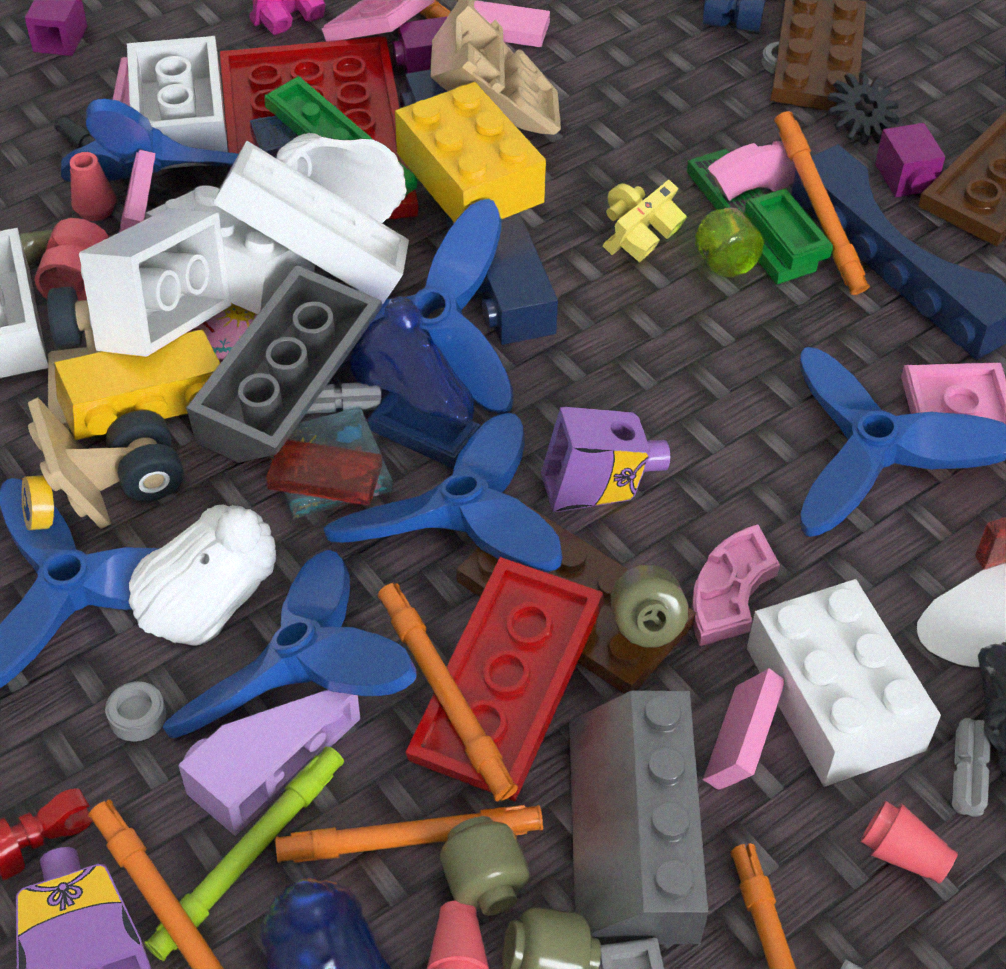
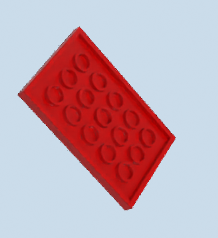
M386 36L220 51L229 153L239 154L246 141L255 145L250 132V120L275 116L265 107V95L300 76L332 105H336L339 111L373 140L385 145L391 152L395 153L398 161L409 169L397 154L395 110L400 109ZM415 190L405 196L399 207L391 213L388 219L418 216V202Z

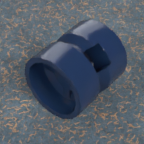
M705 0L703 24L725 28L730 22H733L738 30L759 33L766 0Z

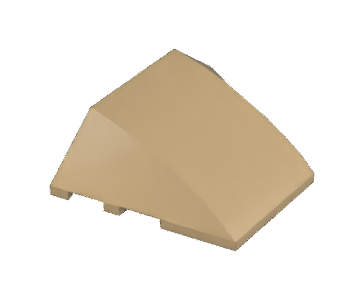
M458 0L432 40L431 78L447 91L476 82L516 127L535 133L555 135L561 130L558 91L522 50L518 49L516 52H512L503 41L502 26L496 19L490 24L474 8L476 0Z

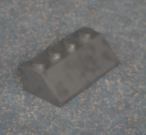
M295 265L187 406L196 443L238 463L277 454L381 310L382 301Z
M629 691L569 722L575 912L587 920L591 938L599 939L600 944H615L657 938L658 944H701L708 916V902L690 691Z

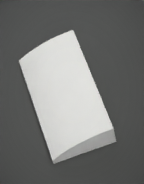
M246 141L213 204L360 292L381 300L383 305L403 275L409 240Z

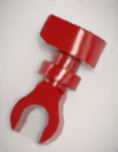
M69 789L61 792L42 807L36 816L33 817L30 812L18 817L19 824L11 828L5 818L0 819V876L3 881L24 870L25 863L21 849L29 846L33 851L44 845V838L54 839L62 836H72L80 833L93 822L88 816L87 807H89V804L80 789Z

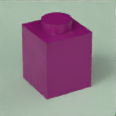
M34 0L24 17L33 52L73 56L88 27L82 0Z
M447 17L405 22L398 27L399 41L392 42L395 66H402L405 74L431 70L432 40Z
M925 123L883 129L875 164L896 198L922 193L941 175L946 156Z

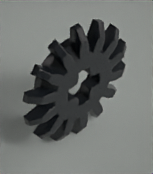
M865 72L859 73V83L855 76L847 73L844 75L847 84L839 80L833 84L840 93L828 94L827 99L837 103L835 107L828 109L829 115H838L839 121L834 124L837 130L843 126L849 130L846 135L847 139L852 140L855 134L861 135V144L867 145L869 135H872L876 144L880 143L883 129L892 128L889 122L894 124L899 122V117L889 111L898 109L899 104L896 101L884 100L885 97L892 93L891 88H887L880 93L877 91L880 85V78L875 77L869 86V80ZM861 97L864 98L866 104H872L874 107L868 117H865V113L862 110H856L855 105L860 102Z

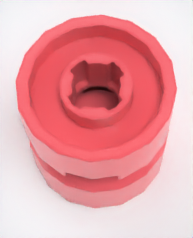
M79 218L61 220L54 226L34 278L36 288L43 297L47 299L48 292L52 288L70 286L76 291L78 301L87 300L84 280L81 275L79 252L109 238L105 230L93 222Z

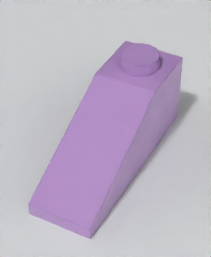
M325 690L222 725L208 739L204 738L197 741L188 750L184 760L178 765L186 794L234 836L238 835L285 790L287 784L316 755L318 756L325 746L331 747L360 720L358 695Z

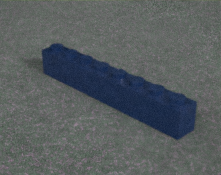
M431 70L405 74L406 92L400 93L401 108L445 93L447 90L431 78ZM445 212L448 230H450L454 222ZM519 212L501 219V234L493 261L481 286L475 293V295H482V311L486 326L488 328H495L501 345L554 335L557 330L558 299Z

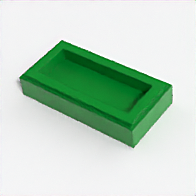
M786 188L746 200L744 213L790 270L831 257L833 244Z

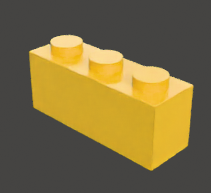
M203 329L185 333L147 357L102 351L54 362L57 400L75 440L104 435L116 419L129 412L147 410L159 414L164 419L187 414V406L217 369L220 362Z

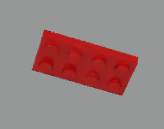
M500 557L455 648L447 669L485 734L494 741L502 755V762L514 783L517 784L518 790L507 798L515 802L602 609L604 595L603 592ZM434 693L405 752L408 760L491 792L481 773L476 772L466 755L464 743Z

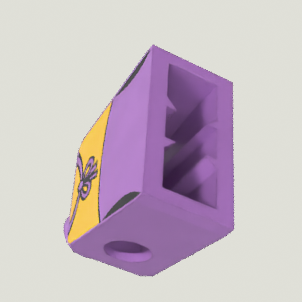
M560 407L541 470L552 512L629 501L635 497L644 472L666 471L669 468L670 449L666 440H647L640 419L633 412Z
M71 847L56 848L44 854L40 859L44 881L24 887L16 894L17 969H151L141 938L106 865L95 864L81 869L77 850Z

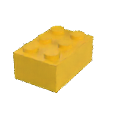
M476 82L459 86L456 89L395 110L397 154L454 223L470 205L484 199L494 201L500 212L501 219L544 203L546 159Z

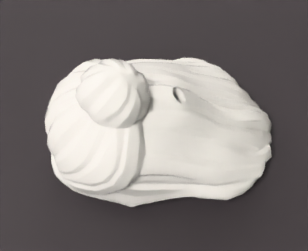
M307 133L294 138L277 153L276 159L381 223L390 218L391 213L399 207L407 192L404 169L398 162L395 153L375 140H336L321 137L316 133Z
M215 505L203 512L198 521L165 546L142 558L134 569L129 582V604L133 610L134 617L138 620L139 627L147 633H152L157 637H164L173 643L197 646L214 639L219 635L233 613L257 590L261 581L273 573L276 561V546L274 538L271 536L269 525L263 522L261 516L251 509L234 505L229 507L226 505Z

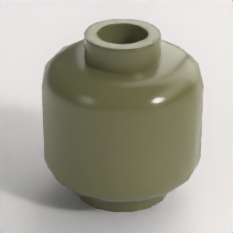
M639 565L627 570L617 579L611 592V609L620 633L631 643L642 647H660L672 642L683 631L688 620V603L677 578L668 570L656 565Z
M474 817L456 825L449 832L448 841H446L440 851V864L453 899L461 904L476 907L484 915H496L513 907L518 900L516 895L525 887L529 880V867L514 831L507 824L495 822L490 817Z
M530 907L522 913L519 920L509 922L503 942V969H599L601 958L600 941L597 938H591L588 922L582 915L570 911Z

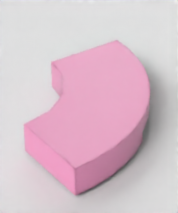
M773 141L772 145L759 147L755 143L745 145L724 155L707 168L719 190L729 201L745 191L758 187L768 188L773 192L787 188L794 182L796 167L793 161L789 160L781 141Z
M758 524L745 528L720 543L710 553L708 561L700 571L695 582L691 607L693 611L697 612L694 618L693 629L699 646L749 633L753 622L748 606L749 597L760 584L778 576L780 564Z

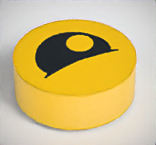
M43 475L25 476L22 480L21 495L26 528L28 530L49 529L53 524L54 518L52 488Z

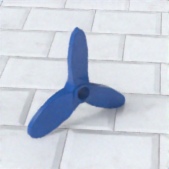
M97 99L88 104L85 121L89 133L96 141L70 152L61 160V177L65 181L71 182L70 159L81 152H90L96 155L109 182L131 178L136 152L139 153V149L156 153L152 173L159 172L161 168L182 163L232 167L239 154L184 146L164 135L159 129L152 127L148 118L127 104L117 100Z
M480 200L470 205L460 215L446 234L433 258L425 288L419 290L415 295L397 299H386L381 310L354 347L425 337L433 341L445 367L460 388L472 400L488 412L504 414L511 411L514 402L513 388L509 376L489 341L476 326L462 315L461 311L481 286L498 246L502 222L500 212L493 200ZM445 308L437 318L428 319V316L434 310Z
M806 347L802 350L800 370L806 384L818 403L836 422L848 439L838 454L815 480L803 503L800 524L801 530L806 536L811 537L823 534L841 523L865 498L881 470L894 463L924 469H956L986 466L1006 460L1005 423L974 415L942 412H922L895 416L883 411L856 377L832 356L817 348Z
M513 413L500 414L485 422L471 436L458 454L452 476L445 479L432 490L420 496L349 514L324 527L325 536L328 541L342 543L382 538L423 528L452 529L466 532L481 550L497 559L502 557L543 572L558 569L563 559L560 540L554 529L539 514L521 501L502 493L511 483L521 462L525 447V433L522 422Z
M15 478L7 479L0 489V506L3 517L14 543L36 571L38 578L21 602L0 624V688L16 677L36 658L62 623L75 611L83 609L87 605L123 610L132 609L129 604V582L134 569L142 558L160 548L124 547L85 554L80 550H76L70 529L55 506L53 524L49 529L28 530L25 525L22 509V480Z
M325 550L309 559L297 574L282 605L281 628L274 634L265 650L246 667L214 685L178 710L164 723L163 729L169 738L186 735L230 713L270 689L295 683L313 681L332 692L358 696L390 695L406 689L415 681L417 677L416 667L406 649L398 643L379 634L354 627H341L345 619L350 595V576L341 557L334 551Z

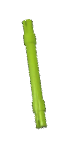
M325 746L318 756L316 755L303 770H300L287 784L285 792L193 892L191 894L187 893L179 901L196 928L208 917V911L294 816L303 807H308L325 785L334 777L335 771L344 764V759L335 749ZM162 923L156 927V932L144 942L146 948L162 961L166 960V957L173 949L176 950L178 948Z

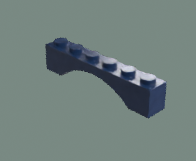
M839 144L811 156L850 244H853L861 261L865 262L890 287L898 291L923 316L930 319L955 344L963 348L975 360L1006 344V283L996 275L970 270L947 262L923 250L902 235L886 219L875 202L869 185L868 168ZM796 170L791 195L805 211L819 222Z

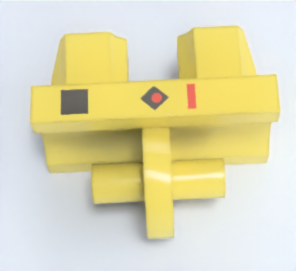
M668 180L642 201L645 197L643 188L639 186L632 188L626 184L615 186L609 191L608 203L610 208L607 209L606 213L609 219L615 221L619 218V220L615 224L616 233L604 242L603 247L611 255L623 248L640 263L655 249L660 241L647 226L651 224L668 239L679 230L686 220L687 216L672 201L678 188Z

